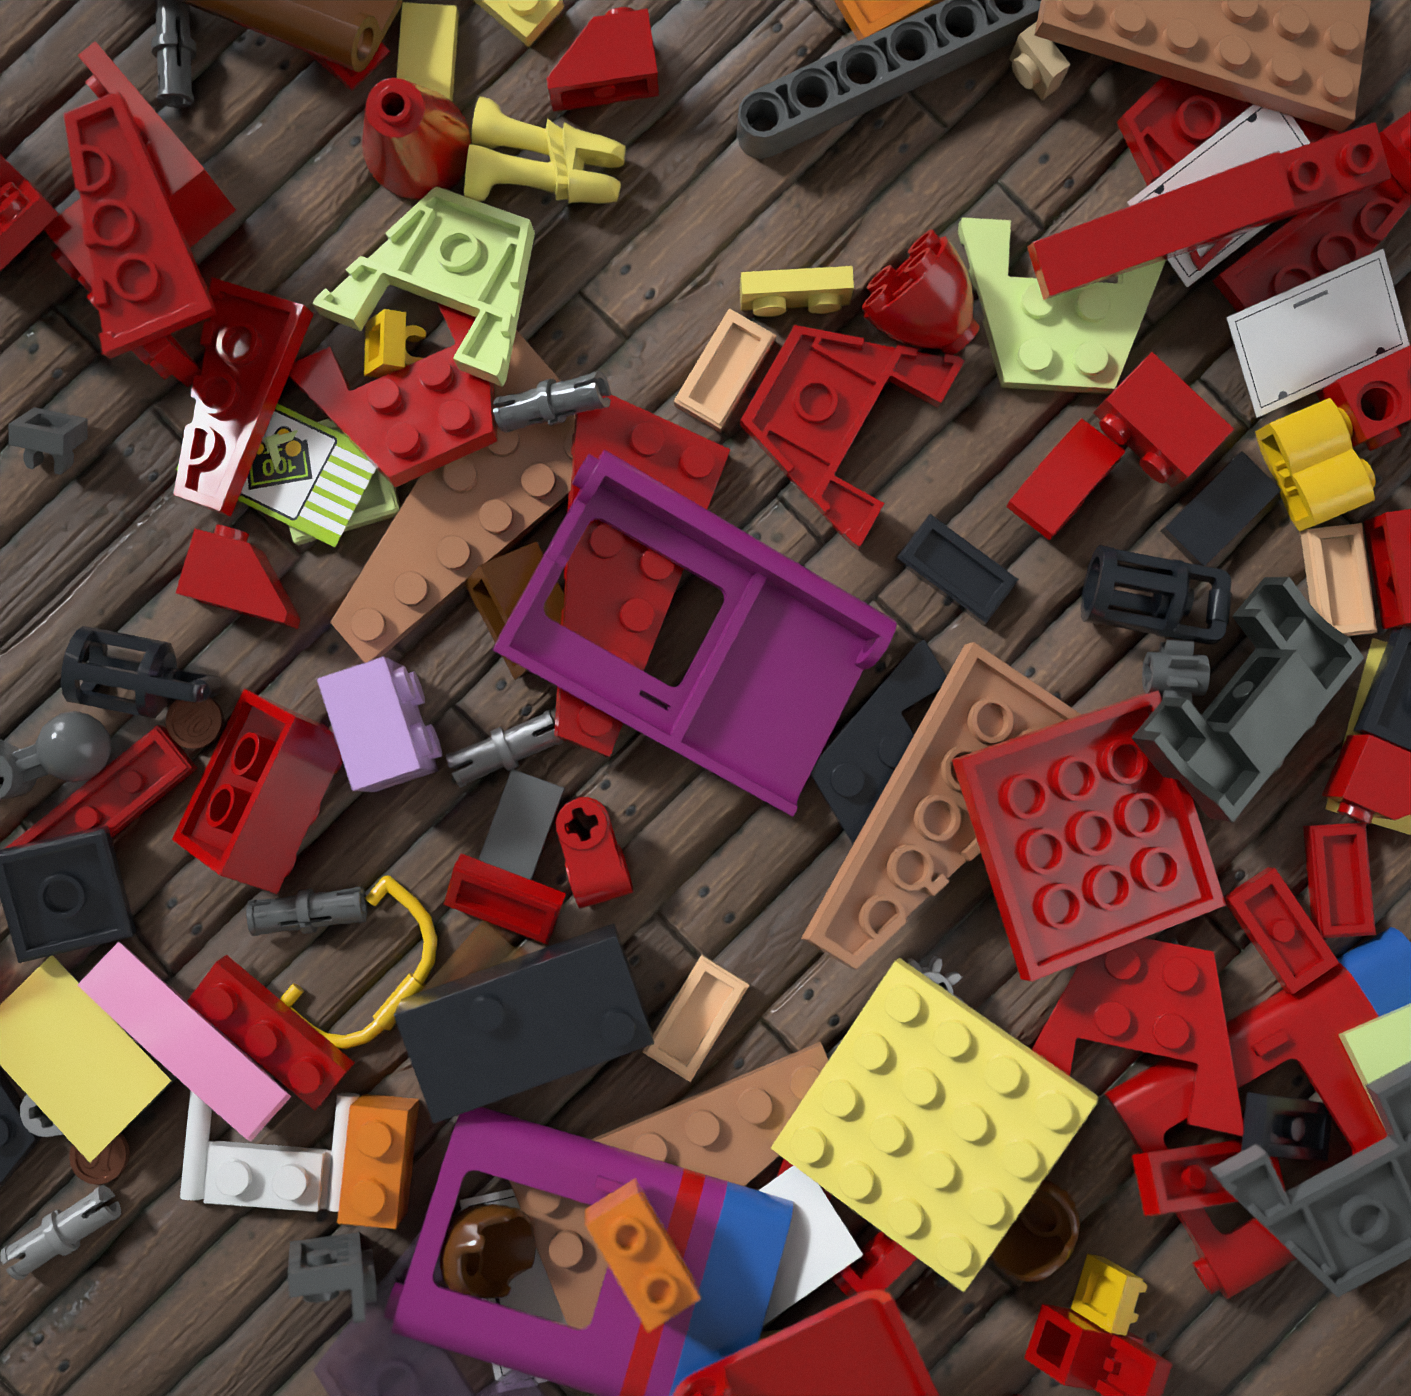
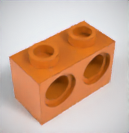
M636 1178L585 1209V1226L647 1332L701 1299L695 1278Z

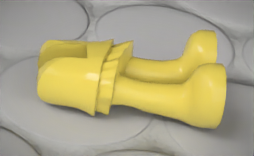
M479 97L472 123V144L469 145L464 196L482 202L489 195L493 185L515 184L554 193L556 201L568 199V204L576 202H617L621 188L620 181L608 175L584 171V165L608 168L623 166L625 163L626 147L613 139L576 129L565 122L562 129L547 118L546 129L512 119L501 112L497 103L489 98ZM498 146L533 151L548 155L551 161L545 163L499 153L492 149Z

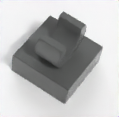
M35 407L8 424L9 445L25 448L23 453L25 466L30 469L36 468L43 463V452L50 453L55 462L54 473L59 475L72 467L74 463L73 449L88 439V418Z

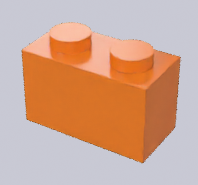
M363 1094L350 1105L337 1224L396 1229L408 1213L419 1099Z

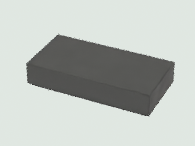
M511 769L478 860L532 880L566 788Z

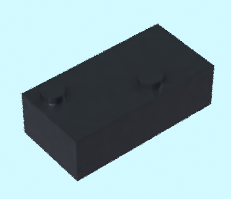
M615 923L403 998L394 1013L433 1124L654 1044L651 1024Z

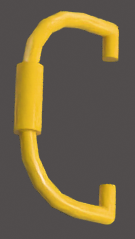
M389 875L383 876L365 899L376 907L387 892L391 894L417 920L424 943L422 959L414 974L409 973L373 1015L374 1021L363 1030L351 1034H330L312 1025L291 1007L304 992L299 985L293 983L280 998L282 1002L338 1049H349L369 1043L383 1030L390 1031L397 1023L394 1013L401 999L424 991L427 987L424 982L435 964L438 939L432 917L416 897Z

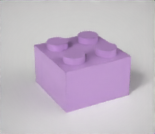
M381 657L317 679L353 791L377 792L439 771L435 758L442 756V750L432 724L425 726L422 721L418 705L425 703V697L420 681L414 671L408 673L405 666L386 657Z

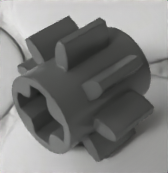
M1166 640V642H1160L1159 652H1147L1144 658L1142 668L1144 692L1150 693L1159 690L1162 700L1165 697L1189 699L1191 703L1192 696L1203 697L1207 692L1210 679L1208 657L1206 655L1193 654L1194 641Z

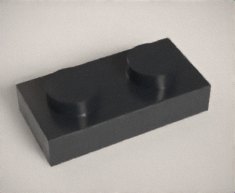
M1247 1092L1246 1108L1242 1114L1244 1129L1241 1151L1257 1144L1269 1157L1328 1161L1332 1116L1323 1102Z

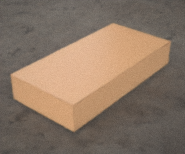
M729 308L676 396L674 406L721 433L774 345L777 335Z
M1362 523L1307 529L1300 532L1310 605L1329 624L1347 637L1376 633L1377 627Z
M701 954L653 1032L654 1044L644 1047L643 1053L691 1082L748 989L749 983Z

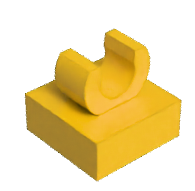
M384 309L369 319L365 326L364 376L381 378L423 359L421 357H413L407 353L405 340L419 342L426 337V331L416 325L406 326V312Z
M1087 1254L1071 1309L1109 1333L1127 1335L1129 1325L1138 1320L1139 1314L1135 1313L1134 1309L1139 1292L1146 1293L1147 1285L1143 1282L1142 1278L1105 1257Z

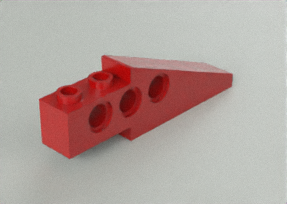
M1374 122L1282 153L1277 151L1037 240L1028 245L1027 249L1043 300L1360 194L1392 177L1377 125Z

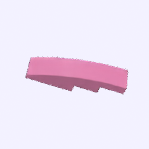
M120 942L78 984L92 1000L152 1056L250 1142L291 1098L290 1094L232 1040L197 1012L175 989L160 979Z

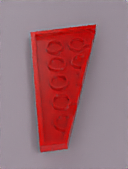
M614 395L607 396L611 400L609 407L575 414V427L571 446L573 460L568 511L580 491V488L574 486L572 481L588 454L598 459L603 450L615 455L701 507L708 509L731 449ZM600 520L590 521L564 567L565 595L561 625L644 671L684 569ZM557 686L554 736L604 757H610L623 722Z

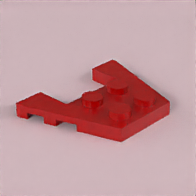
M1162 76L1117 121V124L1146 185L1149 186L1253 104ZM1293 117L1310 143L1337 135L1340 132ZM1234 237L1217 242L1202 258H1200L1197 249L1190 252L1189 255L1194 266L1199 271L1202 270Z
M438 303V306L455 344L405 366L403 369L396 370L351 391L337 357L331 347H328L294 362L289 373L293 383L316 404L318 409L349 438L351 443L394 487H398L498 442L497 424L493 409H495L493 404L495 400L494 383L459 370L453 360L476 317Z
M794 325L742 416L740 426L850 546L859 550L885 503L836 477L837 469L888 381L939 408L965 360L954 355L945 354L942 357L917 352V348L897 345L895 348L864 342V338Z
M1142 938L1080 962L1034 1044L1032 1051L1069 1077L1077 1038L1196 1063L1187 1123L1243 1136L1244 1125L1214 952Z

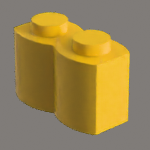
M1331 398L1273 421L1255 431L1265 463L1276 479L1278 486L1282 489L1280 495L1283 504L1299 532L1375 500L1373 491L1375 476L1368 462L1359 458L1352 449L1351 437L1353 435L1351 420L1343 409L1337 408Z

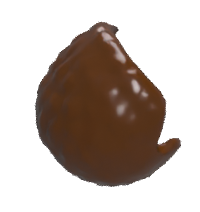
M1042 1180L988 1258L994 1262L997 1268L1002 1269L1007 1275L1017 1280L1031 1282L1047 1278L1064 1265L1074 1251L1080 1227L1076 1203L1068 1192L1060 1186L1052 1183L1050 1180Z
M477 1204L464 1208L449 1223L440 1252L439 1267L442 1272V1279L449 1289L481 1299L504 1298L508 1296L511 1292V1286H509L511 1280L533 1268L535 1261V1236L530 1218L526 1216L525 1212L516 1207L497 1204Z

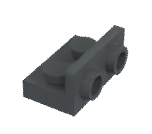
M359 1232L291 1241L288 1262L289 1298L303 1296V1301L325 1302L337 1298L339 1291L351 1289L354 1324L366 1322L365 1303L377 1302L373 1250H361Z

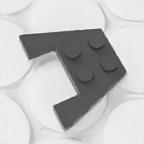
M1411 1061L1365 1085L1385 1128L1387 1137L1286 1192L1284 1191L1267 1153L1257 1144L1210 1168L1217 1181L1337 1297L1411 1258Z

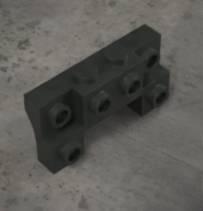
M1264 577L1232 616L1256 649L1203 714L1200 715L1189 699L1165 697L1132 736L1133 741L1159 773L1166 778L1178 779L1210 819L1232 823L1235 821L1270 775L1282 766L1286 755L1302 735L1314 726L1317 716L1364 659L1349 637L1338 631L1315 611L1290 577Z

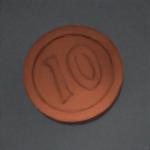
M213 698L202 702L176 699L168 709L166 728L170 737L177 744L186 748L201 749L210 746L220 737L224 728V714L220 705Z
M120 1132L90 1163L72 1144L69 1153L71 1168L76 1176L84 1182L95 1185L107 1183L118 1177L126 1168L130 1155L129 1145L124 1135Z

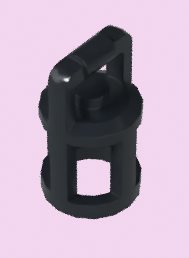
M1099 545L1091 557L1084 581L1081 598V618L1083 622L1103 624L1155 634L1165 638L1170 637L1213 645L1224 637L1226 626L1229 624L1232 593L1230 592L1231 577L1222 569ZM1190 579L1207 582L1212 586L1208 595L1205 620L1207 629L1180 624L1183 615H1189L1194 602V589L1190 588ZM1114 586L1153 593V596L1114 590Z
M82 626L77 629L70 639L61 668L62 695L67 702L149 718H156L161 714L170 698L202 702L218 696L222 678L218 676L178 669L172 644L169 642L88 626ZM107 645L142 651L145 654L142 661L107 655ZM88 646L90 649L89 663L82 661ZM101 685L135 691V700L101 694L98 691Z

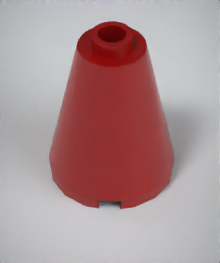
M389 78L376 84L367 97L362 135L364 159L374 178L381 186L395 195L419 201L435 187L450 190L459 183L466 171L469 145L472 144L469 127L459 108L444 95L404 79Z

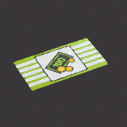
M277 404L238 501L336 547L376 468L351 443L347 436ZM298 430L293 440L277 445L281 461L275 470L271 454L267 452L264 438Z

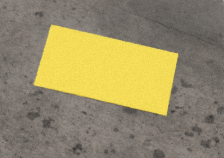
M52 955L0 1004V1065L91 1163L171 1082V1079L116 1021L78 986L79 982Z

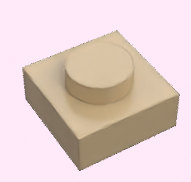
M1035 22L1019 34L1009 60L1012 62V69L1018 81L1025 88H1032L1039 98L1044 100L1059 89L1071 64L1053 41L1034 36L1037 23Z

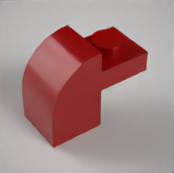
M1042 1303L1024 1356L1025 1360L1062 1385L1095 1390L1103 1396H1162L1172 1367V1363L1142 1345L1144 1339L1129 1331L1127 1335L1109 1333L1070 1308Z

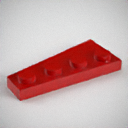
M116 91L63 113L75 188L80 192L84 216V221H81L84 243L90 252L94 277L91 280L94 304L99 307L103 332L99 333L103 355L110 359L218 314L126 99L119 91Z

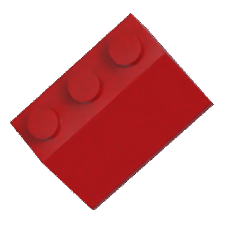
M244 689L172 840L218 875L277 894L285 877L290 874L295 865L296 853L309 826L318 817L321 800L333 775L339 771L343 764L333 729Z

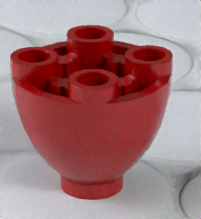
M931 229L914 242L908 250L910 257L896 270L891 265H888L870 281L867 289L871 295L862 305V309L864 310V317L890 338L907 345L937 348L944 354L954 355L975 337L980 329V325L973 318L972 285L964 263L947 237H939Z

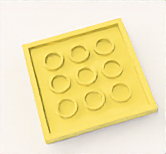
M898 958L771 1146V1149L961 1291L965 1292L1096 1105L1098 1096L908 963Z

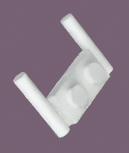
M190 1090L180 1198L183 1200L204 1199V1203L314 1212H318L322 1208L338 1212L349 1108L360 1095L356 1093L337 1094L332 1150L209 1141L212 1109Z

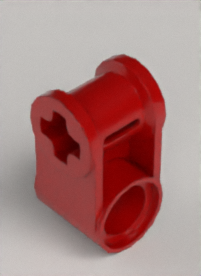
M588 796L578 797L565 804L558 813L556 830L566 860L565 865L569 883L578 908H586L634 893L629 869L621 846L617 843L609 813L605 806L597 799ZM576 808H582L586 816L596 815L598 823L590 829L591 837L584 838L581 830L572 831L570 829L569 822L576 817Z

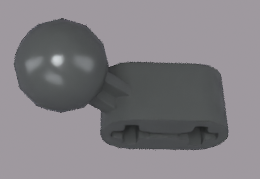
M71 711L61 713L49 720L42 727L36 743L20 749L0 739V800L25 795L31 791L38 778L49 774L59 780L71 783L89 780L105 767L112 752L109 732L101 721L91 715Z

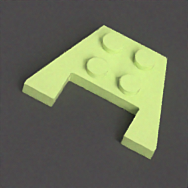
M435 187L385 233L388 240L369 258L360 256L346 269L350 276L331 293L325 288L312 304L320 316L362 331L388 285H393L472 315L476 319L453 360L459 370L503 387L507 380L535 231L529 219L443 188Z
M962 217L958 225V235L961 245L964 244L970 264L969 274L973 288L977 290L984 314L983 324L1001 387L1111 394L1116 388L1166 260L1118 275V284L1097 282L1043 300L1037 278L1008 276L1011 220Z

